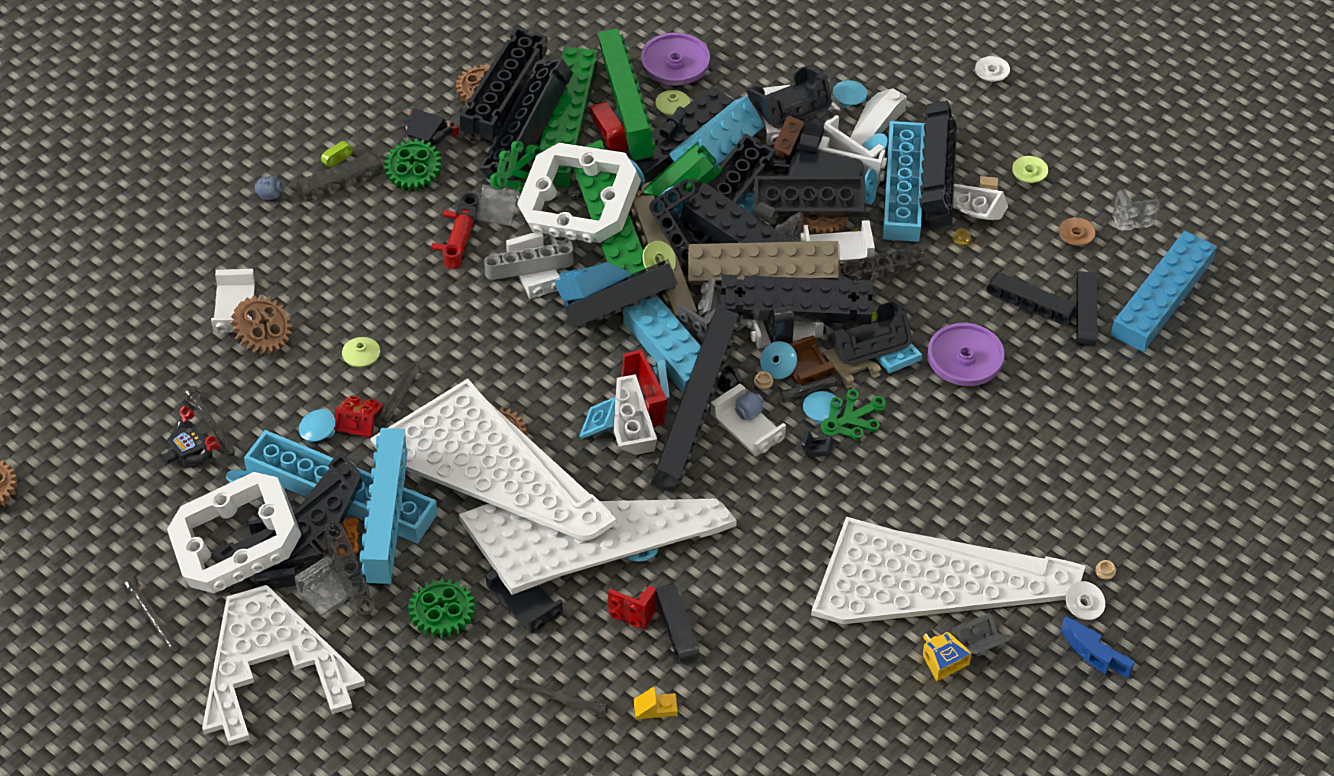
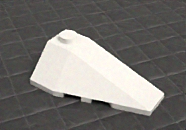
M893 88L877 93L866 103L850 138L862 145L869 137L882 133L890 125V121H895L905 112L907 96Z
M954 184L953 207L971 217L987 220L1001 219L1008 208L1003 191Z
M636 374L617 378L614 434L619 449L635 455L655 451L657 442Z

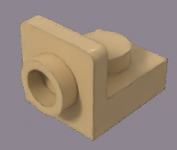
M980 176L979 188L998 190V178Z

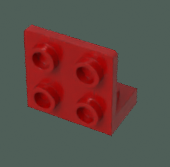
M358 396L346 397L335 408L336 422L334 430L371 437L374 429V418L383 409L384 404L378 403L374 399L363 400Z
M648 585L645 592L642 591L638 600L609 589L608 614L616 620L625 621L633 627L645 630L656 613V588Z

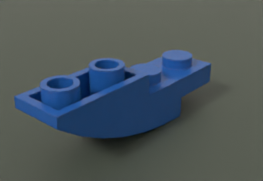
M1065 616L1061 631L1071 647L1085 661L1104 674L1111 669L1129 678L1135 661L1113 650L1110 646L1100 643L1102 635L1098 634L1095 630L1089 629L1077 620Z

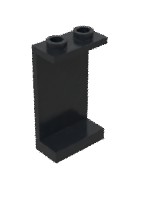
M262 519L248 521L251 536L267 529ZM295 565L254 574L255 587L267 585L271 589L297 586Z
M495 569L485 575L486 586L530 634L536 630H541L546 623L552 619H558L563 613V601L559 599L554 602L539 585L511 595Z

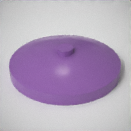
M666 33L656 36L646 43L641 52V65L644 72L651 79L666 85H685L695 82L707 72L710 64V53L707 46L698 38L684 33Z
M955 323L941 328L932 336L928 346V361L934 372L944 380L962 386H975L992 380L1000 372L1004 361V348L999 338L990 330L972 323Z

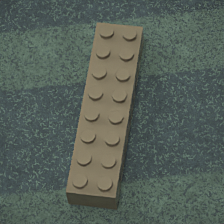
M839 241L689 244L688 281L691 286H702L705 282L714 278L716 279L715 284L721 285L722 274L737 275V279L744 280V275L840 279Z

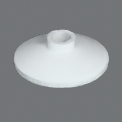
M987 56L981 58L976 63L975 71L980 78L986 81L997 82L1004 80L1009 75L1010 67L1002 58Z
M1080 581L1071 585L1067 590L1066 604L1071 613L1082 620H1094L1103 613L1105 598L1097 586L1090 582Z

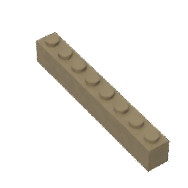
M654 195L634 199L630 208V214L632 218H635L636 231L641 234L640 241L642 247H646L653 241H663L672 248L649 210L650 202L655 199ZM675 254L676 265L673 271L678 284L671 291L665 292L662 290V301L679 320L680 304L685 305L696 314L697 309Z

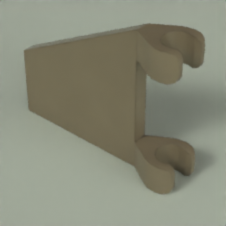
M834 348L823 352L828 362L832 361L835 371L842 378L847 389L854 387L852 383L854 377L852 374L868 368L873 378L880 376L879 371L881 367L870 360L847 365L839 359Z

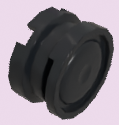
M731 365L723 368L721 376L717 381V386L723 393L728 392L738 384L744 385L740 373Z

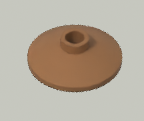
M1074 217L1066 219L1060 224L1059 235L1068 244L1082 246L1092 242L1095 237V228L1089 221Z

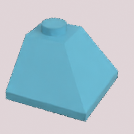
M616 396L590 407L579 436L581 439L614 430Z

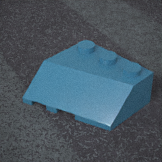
M605 262L584 269L562 272L559 274L560 278L555 279L554 282L562 301L585 298L631 276V274L627 270Z

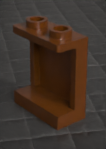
M787 116L774 145V149H776L775 156L781 159H788L789 161L792 160L805 127L803 121Z
M814 335L788 343L797 354V365L790 376L800 391L834 379L835 366L832 361L828 363L825 361L815 345L816 338Z

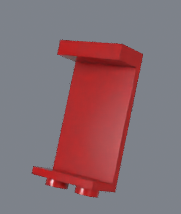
M642 349L625 353L621 377L636 374L637 380L646 396V407L653 427L664 425L667 398Z

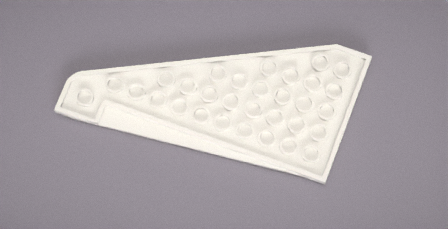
M466 379L388 427L405 429L408 450L406 471L580 540L593 539L617 524L616 518L592 494L590 495L489 403L469 379ZM380 433L370 438L371 443L375 448L376 436H380Z
M714 498L600 501L616 518L617 524L590 540L574 538L492 504H486L459 514L460 522L490 565L496 570L511 595L569 573L699 536L702 538L736 526V519L723 503Z
M846 517L811 615L840 624L1061 601L1066 600V593L1070 586L1082 580L1085 565L1046 556L1045 559L897 531Z

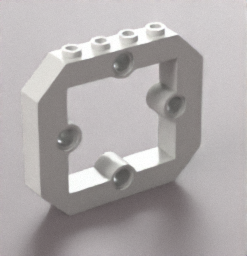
M558 143L536 156L517 205L531 230L536 234L543 233L553 237H567L570 240L579 239L588 243H600L623 229L641 180L626 153ZM559 165L583 168L584 172L589 176L597 175L600 171L617 174L613 186L607 187L601 192V199L605 207L599 221L573 217L568 212L555 214L541 211L544 202L550 201L556 196L557 191L552 182Z
M252 472L182 505L167 529L183 578L191 588L211 593L221 591L288 559L302 535L285 489L279 479ZM263 496L265 504L259 508V516L266 527L270 530H275L277 535L249 549H240L232 557L206 569L204 563L210 559L211 552L201 538L194 536L192 529L218 516L230 518L237 512V507Z

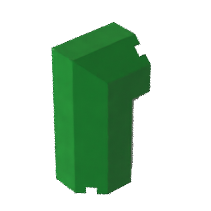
M696 142L643 189V193L646 196L654 195V198H657L666 189L690 178L696 179L700 186L703 183L708 184L721 172L722 168L720 165H715L717 160L703 145L699 147L700 143ZM688 182L686 188L689 192L692 191L693 187Z

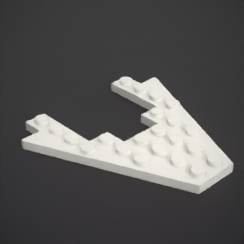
M267 585L227 596L203 721V732L205 735L224 729L229 746L250 740L234 688L254 683L250 665L287 654L290 655L294 670L315 664L332 714L352 708L347 691L365 686V680Z

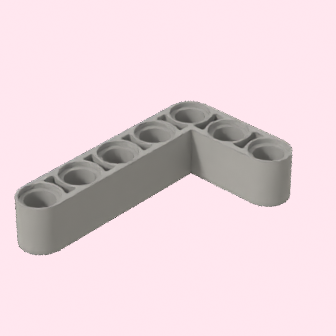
M549 235L551 245L489 255L484 259L485 276L488 279L495 280L570 267L574 263L571 240L567 237H553Z

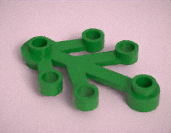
M514 141L511 144V153L509 151L500 152L498 170L490 177V185L495 190H502L504 187H507L515 192H522L525 186L523 182H512L507 179L515 176L527 181L530 172H524L519 169L542 153L539 146L528 145L525 150L526 155L517 161L518 152L523 150V143L521 141ZM506 162H509L508 169L505 171Z
M850 389L846 395L847 402L844 415L837 419V413L843 401L840 397H833L830 403L829 418L821 423L822 433L825 436L832 437L841 434L852 437L854 440H860L864 433L862 428L868 429L870 432H876L880 425L876 419L866 421L858 418L870 412L882 413L886 406L885 399L881 396L873 397L869 404L853 411L854 403L859 394L857 390ZM845 424H850L857 427L853 428L852 430L842 426Z

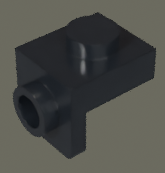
M805 431L801 446L809 458L830 456L834 440L832 436L814 438L810 431Z

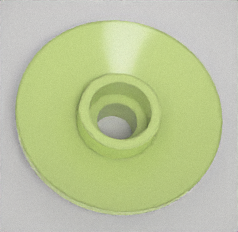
M678 90L662 92L656 98V108L668 116H672L679 106L684 108L690 104L689 97Z
M1023 156L1015 160L1012 171L1015 177L1023 182L1037 183L1046 178L1048 166L1038 157Z
M653 241L645 247L643 251L645 268L669 259L674 270L676 265L675 254L667 243Z
M357 337L344 345L342 356L345 362L351 366L366 367L377 361L380 356V347L371 338Z

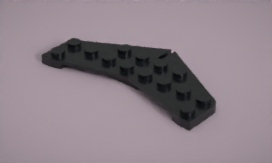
M342 452L328 465V471L299 508L293 512L302 535L289 558L261 572L323 558L322 553L314 545L316 542L328 554L363 481L360 471ZM267 528L235 544L231 542L221 547L215 553L223 561L232 557L236 551L249 549L277 534L275 530Z

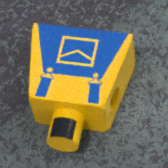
M930 630L924 634L923 638L927 643L924 644L923 657L936 681L970 665L972 653L951 633L946 632L937 636L933 630Z

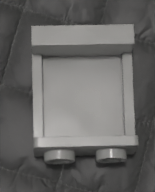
M714 278L705 282L701 288V293L703 294L698 309L700 310L699 316L702 318L717 306L720 307L721 286L715 284L716 279ZM738 315L737 322L740 323L737 331L747 325L748 319H743V315Z

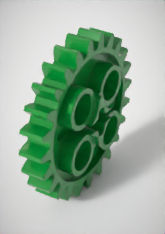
M417 138L412 143L408 139L406 144L401 141V146L395 144V150L390 149V154H386L387 160L384 161V170L390 183H394L396 188L401 185L402 190L408 187L409 192H411L412 188L418 191L420 186L425 189V184L431 186V180L437 181L436 175H440V170L442 169V159L436 147H432L430 142L425 145L424 140L418 143Z
M441 578L440 583H437L433 579L432 585L425 582V588L419 586L418 593L413 592V598L409 599L410 605L408 610L410 620H412L413 626H417L418 631L424 629L425 636L430 632L432 633V638L440 634L441 639H443L444 634L451 637V632H455L458 635L459 628L466 630V624H471V618H474V597H471L470 590L466 591V585L460 587L459 581L452 584V580L449 579L447 583H444L443 578Z

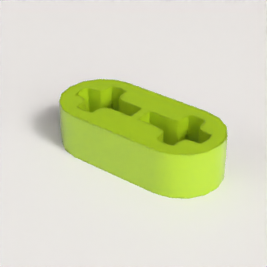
M341 141L326 150L321 156V161L327 167H333L348 158L353 152V147L348 142Z

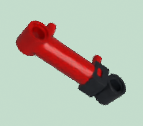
M468 192L462 195L461 204L458 205L456 211H443V217L456 219L447 245L431 244L432 250L443 251L444 265L449 269H457L461 266L462 255L471 229L475 227L477 215L480 213L479 197L475 193Z

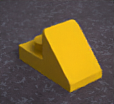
M655 687L650 688L634 699L635 718L647 719L678 716L676 694L656 695Z

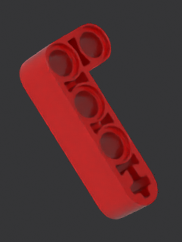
M605 101L589 106L591 118L605 138L607 149L616 152H626L628 144L625 130L608 103Z

